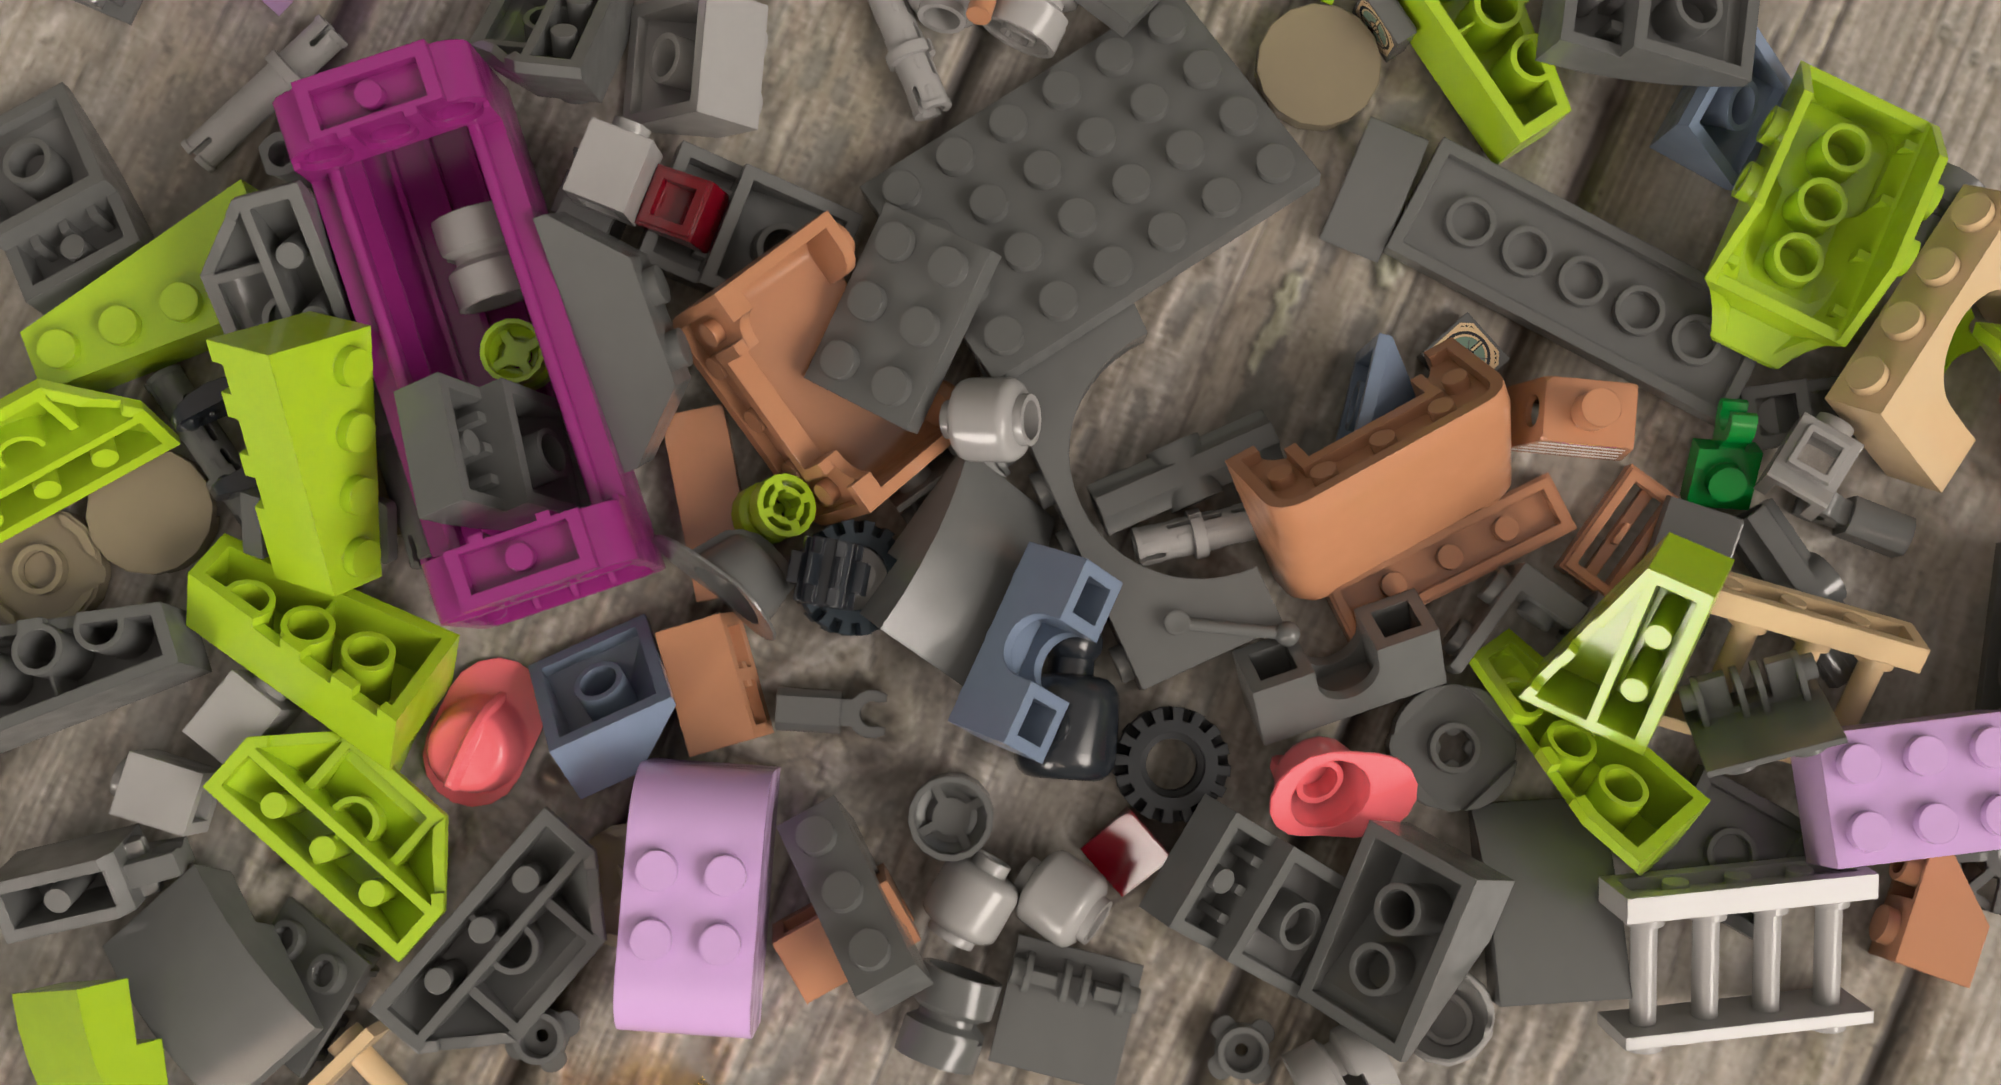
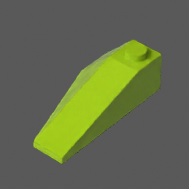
M1508 628L1479 649L1470 660L1469 665L1581 824L1639 876H1642L1678 843L1711 800L1649 747H1647L1644 755L1638 754L1518 698L1544 657Z

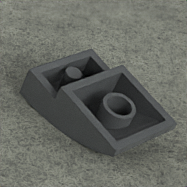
M1543 0L1535 61L1584 73L1637 82L1704 87L1745 86L1752 81L1760 0Z
M63 82L0 115V248L7 255L25 302L45 315L155 239L139 205L108 149L70 88Z
M683 140L676 148L669 167L712 181L729 195L727 207L711 247L707 253H702L644 229L636 249L648 254L651 266L658 265L665 277L708 293L828 210L834 220L847 229L853 240L863 215L750 164L738 165Z
M436 372L394 391L419 519L467 528L508 531L537 521L535 514L545 510L561 513L576 507L584 508L591 505L557 398L504 378H499L478 387L440 372Z
M956 455L887 552L897 561L860 614L944 674L964 686L985 640L986 633L996 616L1029 541L1048 547L1055 518L984 462H969Z
M1205 793L1139 907L1169 928L1207 947L1226 961L1307 1004L1297 994L1343 886L1345 877Z
M1563 797L1491 802L1479 809L1468 810L1472 857L1515 880L1493 935L1484 948L1487 990L1492 1002L1500 1007L1632 999L1624 923L1599 902V876L1615 875L1611 850L1581 824Z
M194 864L102 946L118 979L128 978L131 1001L156 1038H162L164 1049L195 1085H261L324 1030L274 925L255 922L231 871Z

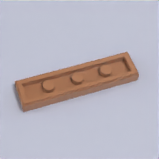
M1547 472L1506 492L1492 506L1477 510L1343 584L1325 598L1347 641L1350 642L1356 631L1355 608L1415 588L1424 605L1496 570L1499 566L1502 567L1576 530L1577 527L1551 476Z

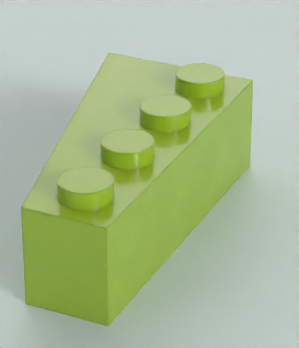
M1397 0L1417 28L1410 44L1490 161L1497 165L1501 164L1545 136L1572 111L1555 66L1535 61L1539 33H1535L1525 7L1529 0Z
M240 179L23 329L20 334L36 377L38 379L103 392L209 351L206 339L223 335L224 332L200 274L226 217L225 214L231 200L234 197L259 190Z
M308 311L206 339L212 362L223 365L229 387L221 392L228 417L238 419L246 448L239 452L245 475L255 478L261 499L255 505V510L275 578L335 597L382 577L371 325Z
M226 533L217 540L188 572L186 626L388 771L392 769L452 685L460 638L459 634L355 589L333 597L276 579L269 557L260 559L243 553V541Z

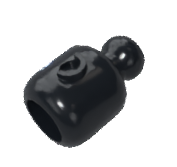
M1100 634L1097 643L1080 637L1064 639L1056 644L1048 653V672L1041 673V685L1046 690L1067 701L1069 706L1043 764L1014 753L1016 765L1023 774L1039 778L1100 781L1109 776L1113 770L1117 754L1120 701L1116 687L1109 680L1094 676V663L1103 649L1102 634Z

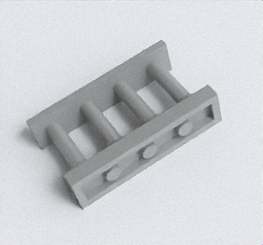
M1805 856L1649 871L1645 872L1642 876H1639L1637 873L1599 876V902L1630 927V983L1632 999H1629V1009L1598 1012L1597 1024L1625 1051L1649 1055L1659 1053L1666 1046L1808 1030L1835 1034L1845 1031L1846 1026L1874 1023V1010L1841 987L1843 909L1849 908L1850 902L1878 899L1879 873L1867 866L1834 869L1806 863ZM1814 906L1813 988L1780 992L1782 916L1789 913V908ZM1752 912L1754 913L1752 995L1718 999L1720 922L1727 919V914ZM1691 919V1002L1657 1005L1658 928L1663 927L1665 921Z

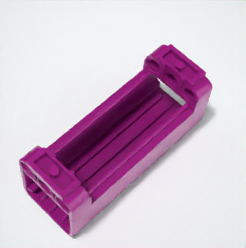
M421 39L291 82L292 89L276 97L272 104L294 171L312 184L355 320L358 323L371 325L373 376L414 503V492L394 391L436 372L478 387L497 380L483 367L480 359V343L485 332L494 323L507 318L521 319L533 325L550 377V381L536 391L557 398L591 502L590 506L584 508L576 507L561 513L551 510L536 513L537 521L508 531L467 528L420 519L432 556L431 558L421 559L420 562L441 626L476 629L497 627L666 569L662 554L653 543L655 533L634 470L628 472L623 470L533 218L549 214L508 88L474 47L464 39H448L429 44L425 39ZM492 201L524 300L492 311L467 315L460 314L448 280L449 275L457 266L456 264L448 263L447 259L442 258V255H440L431 223L449 212L470 205Z

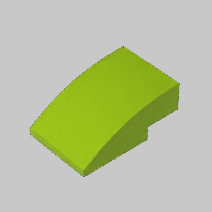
M128 978L62 982L12 994L18 1031L28 1064L37 1085H168L162 1038L136 1039Z

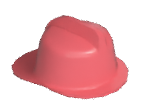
M503 658L482 660L462 671L450 686L428 731L422 756L426 775L437 792L451 802L470 807L492 804L507 795L520 778L543 729L528 668L519 662Z
M1322 736L1307 738L1293 745L1284 755H1275L1271 758L1270 770L1274 778V789L1270 795L1269 814L1275 826L1288 835L1363 837L1369 820L1401 822L1408 816L1417 799L1418 783L1411 768L1400 759L1382 753L1351 751L1334 738Z

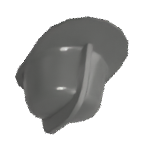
M743 529L725 530L692 550L672 538L664 535H654L653 543L674 565L719 597L756 634L766 640H775L776 632L770 620L790 591L795 587V584H790V582L786 581L789 562L771 542L758 533Z

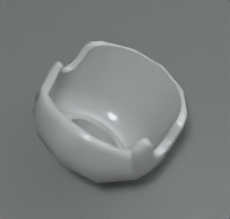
M1470 972L1467 973L1414 1050V1054L1425 1062L1453 1066L1476 1058L1492 1038L1495 1021L1493 1002L1485 985Z

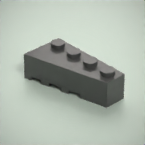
M163 602L78 612L75 616L51 619L38 617L16 620L14 624L0 625V754L211 673L212 669L202 636L186 626L187 611Z

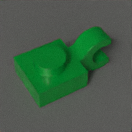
M1721 398L1716 412L1712 439H1692L1679 494L1683 500L1709 508L1749 510L1763 451L1756 442H1752L1757 431L1759 416L1757 413H1747L1749 405L1747 400Z

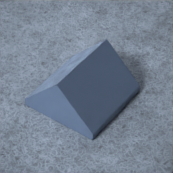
M1758 27L1752 81L1741 87L1683 86L1649 146L1651 149L1729 191L1733 190L1745 166L1750 161H1754L1763 144L1756 141L1757 133L1772 108L1776 105L1781 106L1792 81Z

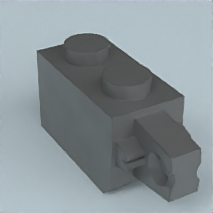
M135 824L17 851L0 868V929L6 943L10 944L119 919L137 910L149 895L162 891V888L165 887L163 881L182 876L187 871V866L194 862L195 856L188 838L184 836L148 842L140 825Z

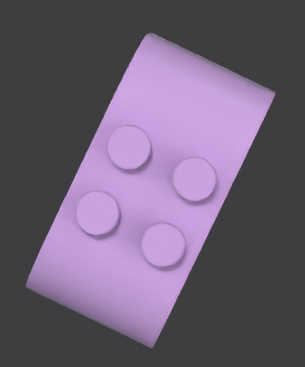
M651 758L639 764L631 793L626 832L613 991V1014L616 1029L753 1038L761 1020L781 767L667 758Z

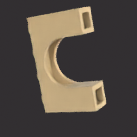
M1963 184L1915 261L1825 397V400L1838 416L1854 428V436L1860 443L1865 445L1866 451L1887 476L1940 493L1943 492L1976 441L1949 404L1945 393L1944 366L1951 339L1961 319L1973 304L1977 306L1986 321L2001 324L2000 190Z

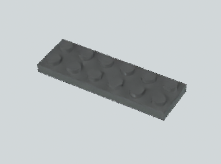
M1443 137L1436 147L1382 252L1626 381L1638 385V387L1714 427L1720 399H1739L1757 364L1756 361L1713 341L1710 337L1712 304L1710 289L1704 279L1706 273L1446 137Z

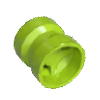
M507 318L494 323L485 332L480 343V359L485 370L493 378H504L533 390L544 387L550 381L532 324L521 319Z
M787 473L773 475L760 483L748 486L738 493L733 501L731 510L733 527L735 530L743 529L758 533L771 542L772 545L784 539L796 537L809 529L815 518L816 503L814 494L807 483L798 476Z

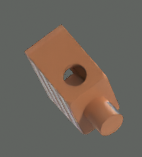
M1543 376L1506 387L1511 401V451L1621 461L1633 450L1638 401V385ZM1534 403L1539 404V414L1536 423L1533 425L1531 418L1532 407Z

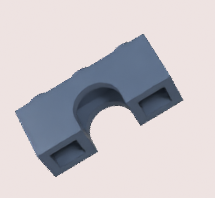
M1029 541L996 616L986 633L985 640L965 684L960 690L948 721L988 743L1043 764L1069 706L1067 701L1042 687L1041 673L1045 658L1056 644L1067 638L1080 637L1097 643L1123 583L1087 558Z

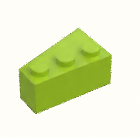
M1669 532L1541 660L1518 698L1638 754L1644 755L1666 712L1735 559Z

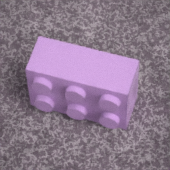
M1971 710L1841 726L1848 743L1826 748L1823 752L1810 757H1791L1805 857L1808 864L1845 869L2001 849V710Z

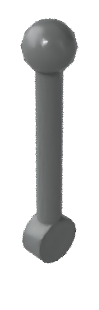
M1173 610L1164 619L1166 631L1175 636L1183 635L1190 630L1276 639L1280 645L1285 647L1295 645L1300 639V629L1291 621H1283L1278 626L1190 618L1182 610Z

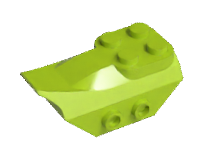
M1802 60L1781 106L1776 105L1772 108L1757 133L1756 141L1763 144V147L1756 162L1750 161L1745 166L1733 187L1731 196L1739 201L1704 277L1711 295L1712 324L1710 337L1712 340L1770 369H1780L1792 359L1820 347H1846L1896 277L1904 275L1915 261L1921 246L1920 241L1915 240V236L1921 222L1925 221L1934 212L1943 196L1944 186L1938 182L1949 159L1939 126Z

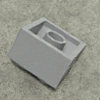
M652 0L632 6L622 117L643 125L651 133L721 138L758 130L759 115L763 105L761 89L764 54L768 45V35L766 32L768 5L754 0Z

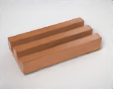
M1633 464L1625 466L1556 562L1554 568L1562 574L1571 576L1575 579L1574 582L1583 589H1589L1591 592L1599 591L1606 596L1645 556L1666 495L1679 497ZM1634 484L1640 488L1585 567L1578 564ZM1652 497L1660 502V505L1609 577L1603 582L1597 577L1598 573Z

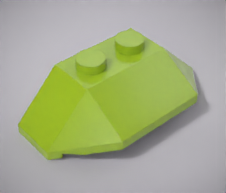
M38 378L0 399V543L181 444L179 436L141 400Z
M324 731L247 737L204 784L203 788L398 963L403 961L447 911L449 815L394 766L390 771L386 770L335 732Z

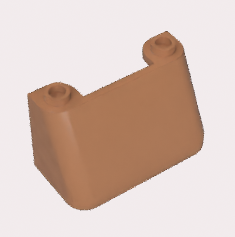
M828 210L813 218L679 313L673 320V328H680L688 340L693 364L774 475L787 473L798 476L807 483L814 494L816 503L813 522L825 526L871 513L951 445L950 440L944 438L941 433L939 415L943 402L950 400L951 393L955 388L953 384L943 380L918 434L804 378L847 286L844 277L855 268L856 262L854 254L855 243L852 236L845 227L834 220Z
M1451 337L1423 352L1430 374L1428 378L1420 374L1410 380L1416 398L1308 456L1294 443L1284 448L1287 456L1285 459H1263L1259 451L1254 446H1251L1225 460L1272 575L1287 594L1294 598L1306 600L1325 598L1343 584L1477 510L1492 506L1500 500L1502 495L1511 486L1512 468L1511 401L1504 379L1499 372Z

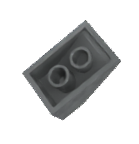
M1369 820L1297 996L1399 1062H1407L1489 943L1515 880L1411 823Z

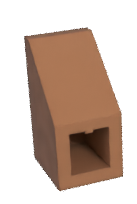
M1955 855L1890 863L1889 875L1892 881L1884 904H1881L1875 910L1871 918L1869 936L1872 941L1868 953L1970 989L1990 926Z

